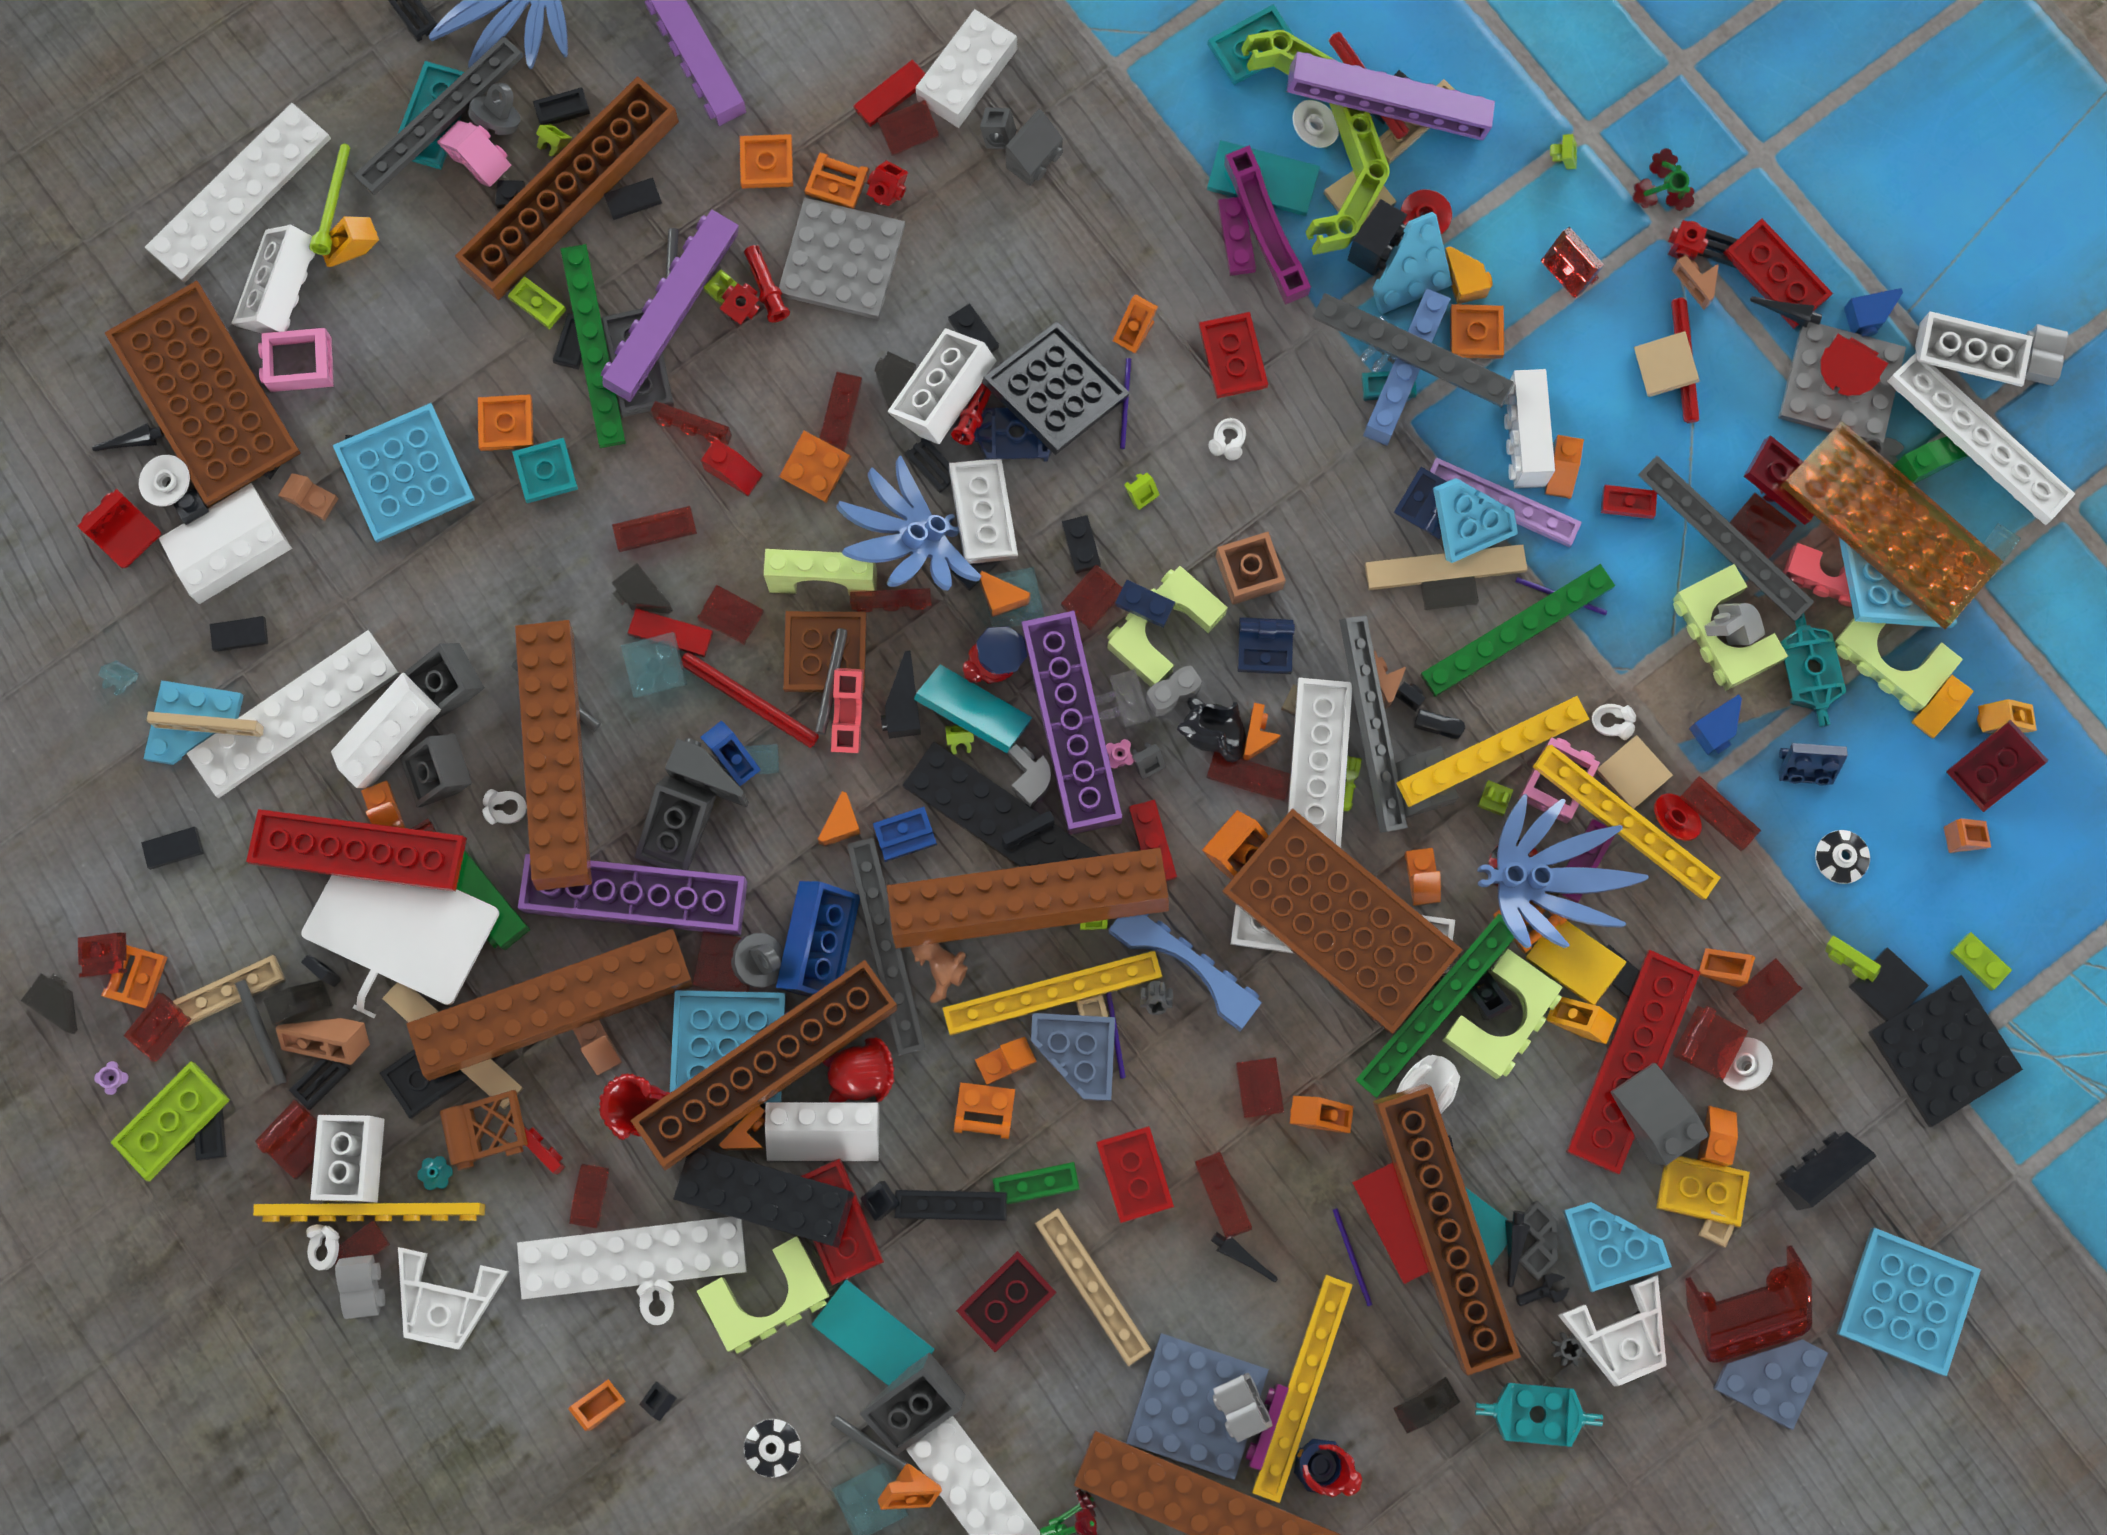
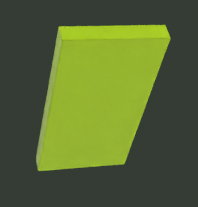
M190 1061L110 1143L146 1181L150 1182L230 1099L195 1062Z

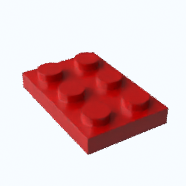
M1250 312L1199 322V330L1217 399L1268 388V381Z
M1150 1126L1096 1142L1120 1224L1174 1207Z

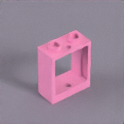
M325 328L262 333V343L258 344V352L260 358L263 359V368H259V377L261 383L270 392L334 387L332 338ZM315 342L316 372L274 376L273 346Z
M1551 737L1546 743L1543 751L1548 745H1553L1570 760L1587 768L1586 772L1592 777L1594 776L1600 762L1595 760L1594 755L1584 750L1579 752L1571 748V744L1561 738L1554 739ZM1533 769L1518 799L1527 794V804L1545 812L1559 800L1534 788L1540 773ZM1572 799L1570 805L1564 804L1556 819L1567 824L1572 819L1579 803Z

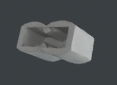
M2037 324L2031 331L2026 333V335L2033 336L2025 379L2053 386L2061 375L2068 332Z
M1185 666L1177 670L1169 680H1162L1154 684L1148 690L1145 702L1155 717L1166 715L1176 707L1177 703L1186 702L1189 698L1195 697L1200 691L1202 680L1193 666Z
M373 1255L339 1259L335 1266V1273L344 1319L379 1315L386 1301L384 1289L379 1288L377 1281L381 1279L380 1264L375 1263Z
M1249 1373L1213 1389L1215 1393L1213 1395L1215 1406L1226 1415V1430L1232 1438L1235 1437L1237 1442L1273 1426L1269 1413L1260 1399L1257 1387Z

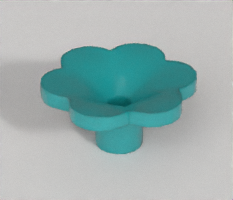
M437 1156L434 1159L426 1158L422 1161V1168L418 1171L417 1177L423 1182L427 1190L444 1189L449 1184L448 1178L453 1175V1168L447 1165L446 1159L442 1156Z

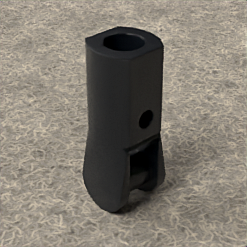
M1419 709L1414 728L1440 734L1451 739H1459L1465 730V724L1460 719L1444 717L1440 714Z

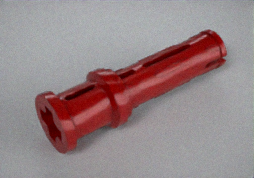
M758 245L747 247L744 250V255L759 287V300L766 307L768 321L776 323L786 319L790 315V311L782 301L781 289L775 286L760 247Z
M983 383L974 393L967 409H964L959 415L960 421L951 432L952 438L962 445H971L973 443L974 433L982 424L981 415L992 393ZM982 392H984L983 397H982L981 401L979 402L978 400H979V398H980Z

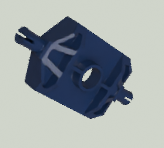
M986 408L982 414L983 421L974 433V440L978 443L986 460L1044 458V462H1048L1052 451L1008 408ZM1014 426H1020L1023 428L1024 434L1018 438L1013 437L1009 433L1010 429Z

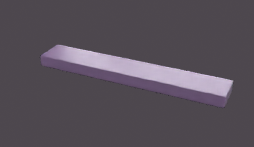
M1439 458L1435 459L1430 472L1447 482L1455 478L1459 479L1503 505L1508 506L1514 510L1516 524L1569 548L1582 523Z

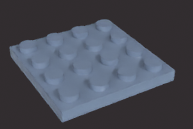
M1161 1333L1126 1443L1235 1480L1248 1438L1237 1442L1235 1437L1232 1438L1228 1434L1225 1427L1226 1415L1215 1406L1213 1401L1215 1393L1213 1389L1249 1373L1261 1396L1269 1369Z

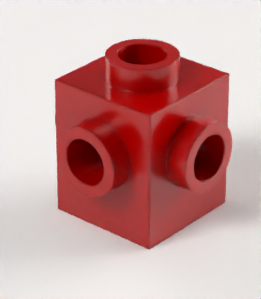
M887 160L871 172L867 184L870 186L866 195L874 198V201L880 205L890 206L895 201H900L906 191L904 184L909 172Z
M1683 220L1679 228L1674 227L1668 239V242L1672 243L1668 255L1678 259L1687 255L1690 260L1694 261L1698 253H1704L1708 239L1704 238L1707 228L1701 227L1695 221Z
M737 283L735 287L730 285L721 297L725 301L719 309L739 325H742L747 317L752 320L760 309V306L757 305L759 298L756 297L758 292L747 283L743 286ZM739 298H743L746 300V303L740 307L736 304V301Z

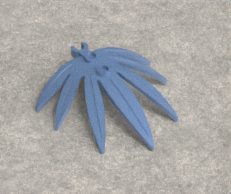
M463 0L442 18L429 35L430 41H434L482 18L509 2L490 21L478 39L468 63L470 68L503 36H506L530 3L531 7L527 15L524 34L525 56L528 68H533L539 51L544 26L545 7L554 40L564 57L568 55L567 28L561 0Z
M901 455L896 460V476L903 497L874 468L869 470L868 478L874 492L882 503L904 520L846 502H838L837 510L852 523L874 532L897 533L848 546L842 551L844 556L862 562L878 563L892 561L911 554L892 572L887 581L888 586L896 587L908 582L919 571L927 557L931 558L930 572L932 579L943 590H949L952 586L949 567L956 574L968 580L979 581L982 577L946 538V535L955 537L959 534V528L953 527L950 524L955 518L954 514H949L945 518L931 514Z
M1527 794L1521 796L1509 814L1500 836L1497 852L1498 870H1495L1490 865H1481L1477 868L1478 872H1485L1488 875V880H1480L1478 886L1488 887L1492 883L1498 884L1500 911L1512 935L1525 948L1531 947L1530 937L1523 921V916L1539 934L1563 948L1569 946V943L1529 901L1549 912L1576 922L1604 927L1625 926L1626 923L1605 913L1545 893H1598L1646 881L1649 878L1648 875L1627 871L1582 867H1548V865L1560 863L1590 851L1620 832L1623 826L1617 825L1580 834L1548 847L1533 857H1529L1528 853L1543 839L1555 822L1565 804V799H1561L1546 810L1529 827L1516 846L1522 831L1527 807Z

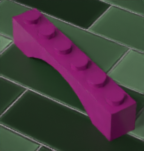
M1250 145L1225 155L1224 165L1284 304L1286 305L1308 296L1311 289L1310 283L1279 223Z

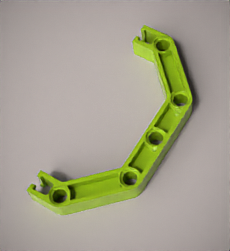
M1284 30L1248 35L1241 48L1244 56H1248L1249 52L1252 51V56L1247 64L1249 71L1275 67L1289 75L1290 65L1297 52L1310 53L1313 56L1325 59H1333ZM1329 103L1356 181L1337 215L1314 219L1305 231L1308 240L1313 239V235H1317V240L1311 248L1313 255L1341 250L1351 244L1389 177V165L1369 112ZM1322 234H1327L1328 237L1323 238Z

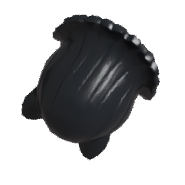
M1189 698L1187 704L1191 711L1185 717L1184 722L1178 725L1177 730L1195 748L1203 751L1219 752L1228 762L1233 763L1239 760L1245 749L1246 734L1237 702H1233V705L1228 708L1219 704H1205L1198 699Z

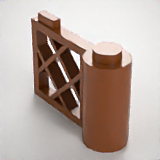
M516 1090L440 1111L451 1166H457L458 1171L474 1167L473 1162L498 1153L505 1152L506 1156L523 1152L522 1146L528 1145ZM509 1098L511 1109L506 1117L499 1113L497 1109L502 1100ZM482 1107L489 1111L482 1124L476 1121L475 1108ZM494 1115L504 1121L497 1134L487 1128ZM509 1125L516 1130L518 1141L509 1143L502 1138ZM484 1133L494 1138V1141L488 1150L482 1151L480 1140Z

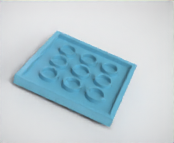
M432 403L333 445L376 542H380L475 500Z
M1843 521L1837 526L1856 622L1952 628L1957 624L1938 529Z
M675 990L670 1093L785 1014L786 993ZM782 1090L766 1102H782Z
M1871 1228L1836 1334L1941 1376H1947L1981 1269L1877 1228Z

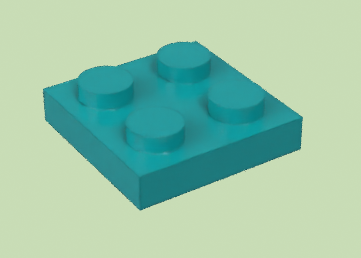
M564 437L512 452L526 503L578 490Z

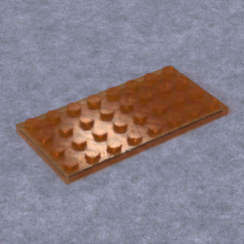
M1843 421L1837 425L1781 485L1944 629L1953 623L2004 563Z

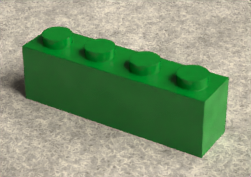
M464 850L456 889L499 910V916L487 940L494 948L500 946L506 951L531 929Z

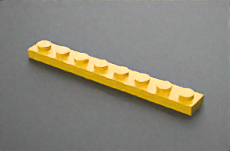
M1575 696L1423 769L1396 784L1408 807H1411L1590 719L1578 696Z
M1548 745L1533 765L1535 770L1608 827L1622 825L1623 829L1617 833L1701 900L1709 896L1721 877L1553 745Z
M1151 951L943 1007L949 1035H954L1161 979L1162 973L1156 952Z
M254 1204L253 1216L262 1217V1222H280V1217H291L290 1222H308V1217H319V1222H336V1216H347V1221L363 1222L364 1216H375V1221H392V1216H403V1221H420V1216H431V1221H448V1216H459V1221H476L477 1216H485V1204Z
M1328 1275L1324 1277L1288 1384L1289 1389L1271 1443L1252 1490L1253 1494L1278 1503L1281 1501L1353 1284Z

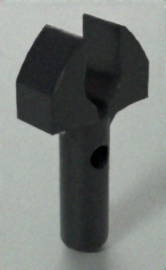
M1555 1273L1543 1276L1544 1283L1541 1287L1516 1296L1517 1304L1523 1306L1544 1297L1551 1298L1553 1303L1563 1300L1569 1288L1562 1289L1559 1292L1549 1290V1288L1552 1287L1555 1281L1565 1279V1277Z

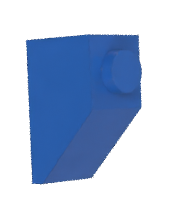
M1902 288L1851 298L1844 307L1850 331L1860 334L1862 337H1870L1877 334L1903 294Z
M1739 694L1695 722L1689 728L1707 755L1715 750L1719 754L1732 745L1729 741L1736 735L1742 702Z
M722 720L700 737L739 786L743 785L761 770L733 731Z

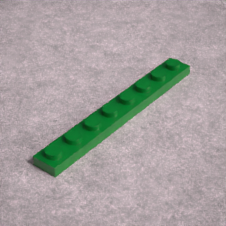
M587 245L560 248L599 448L626 444L617 396L612 391L603 387L601 372L607 362L610 361Z
M1599 564L1428 668L1420 676L1434 697L1607 593L1615 587V584L1603 566Z
M1498 914L1356 1078L1355 1081L1376 1099L1513 942L1515 937L1506 926L1502 915Z

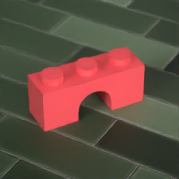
M1797 543L1790 551L1783 573L1799 588L1805 587L1813 590V593L1819 597L1826 598L1829 596L1837 599L1838 603L1843 606L1852 607L1844 566L1841 568L1839 576H1828L1820 567L1823 552Z
M836 668L834 670V720L832 724L831 752L859 753L864 669Z

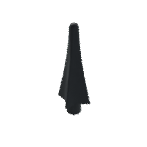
M1755 296L1750 298L1751 302L1775 311L1805 328L1809 322L1819 325L1822 319V314L1813 312L1815 305L1780 302Z
M148 423L121 436L96 444L92 447V450L101 451L121 447L157 445L156 439L164 437V433L160 427L150 428Z
M1513 1211L1512 1221L1505 1220L1508 1253V1287H1513L1520 1256L1530 1229V1225L1524 1223L1525 1212Z
M1216 1232L1211 1238V1241L1219 1246L1216 1251L1250 1267L1272 1282L1278 1280L1277 1276L1253 1258L1231 1235L1224 1237Z

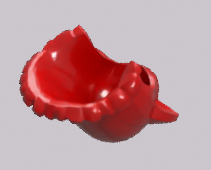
M868 1037L864 1040L865 1046L849 1047L841 1052H836L823 1061V1064L829 1068L827 1077L830 1086L833 1088L829 1096V1103H843L848 1099L864 1100L875 1096V1102L879 1103L889 1094L894 1083L893 1058L889 1048L881 1039Z
M621 1074L620 1077H615L613 1081H610L603 1089L604 1094L600 1095V1117L604 1120V1124L612 1130L613 1135L618 1136V1139L625 1140L630 1134L640 1136L631 1120L670 1092H665L657 1086L651 1085L644 1077H637L635 1074Z

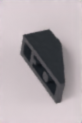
M910 650L905 651L885 704L886 715H881L882 731H888L889 739L921 735L917 701L914 700L916 689Z

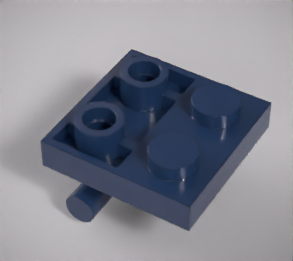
M1420 467L1396 507L1394 514L1440 540L1442 535L1433 488L1447 481Z
M1240 617L1238 672L1291 674L1293 635L1295 633L1293 620Z
M1792 743L1790 748H1780L1779 757L1784 759L1778 772L1779 781H1787L1793 784L1802 782L1833 785L1848 756L1847 747Z

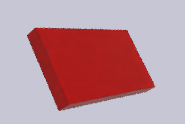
M1763 218L1723 253L1765 299L1794 304L1815 305L1814 312L1833 294ZM1781 315L1793 329L1799 325L1795 321Z
M837 1159L801 1176L855 1193L841 1159ZM855 1194L839 1248L813 1241L831 1285L838 1284L884 1263Z
M1393 1162L1353 1181L1352 1183L1403 1284L1429 1272Z

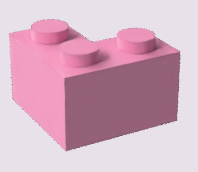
M458 120L437 141L454 161L464 164L483 185L491 187L511 166L506 159L507 153L497 144L493 145L489 140L490 134L480 125L477 127L471 122L465 123Z

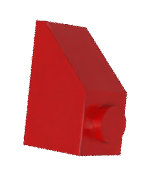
M716 438L701 459L705 471L748 497L763 476L742 455Z

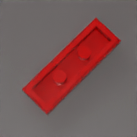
M912 59L854 104V110L869 127L873 126L916 92L915 87L926 73Z
M636 608L628 635L705 657L713 631Z

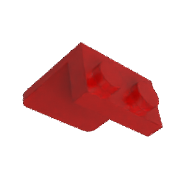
M118 489L105 495L101 500V504L93 511L86 513L81 523L77 525L82 532L92 539L121 568H127L161 535V531Z

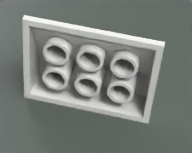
M252 483L208 508L209 512L187 525L183 523L159 538L176 574L189 595L199 604L292 549Z

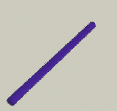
M1126 358L1124 387L1128 391L1131 358ZM1129 396L1123 401L1120 449H1125Z
M1519 577L1515 581L1549 595L1555 592ZM1587 604L1584 606V608L1605 616L1607 614V610Z
M1109 992L1106 993L1110 1017H1115L1112 994ZM1115 1018L1114 1045L1120 1079H1124L1126 1076Z
M1338 1208L1334 1209L1333 1213L1367 1307L1371 1306L1372 1302Z

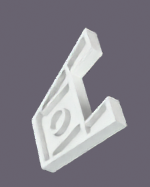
M398 1247L403 1337L461 1350L509 1271L480 1265L474 1292H466L421 1282L427 1253Z
M1658 1275L1630 1285L1640 1313L1596 1331L1586 1305H1581L1558 1315L1613 1386H1620L1667 1366Z

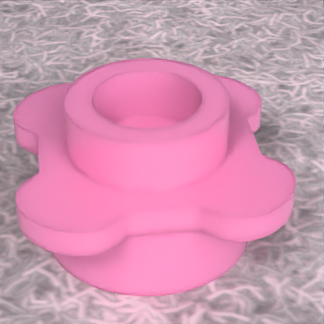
M1123 739L1120 743H1108L1106 745L1111 768L1117 769L1118 767L1134 763L1133 755L1130 752V741ZM1122 752V756H1118L1117 753Z

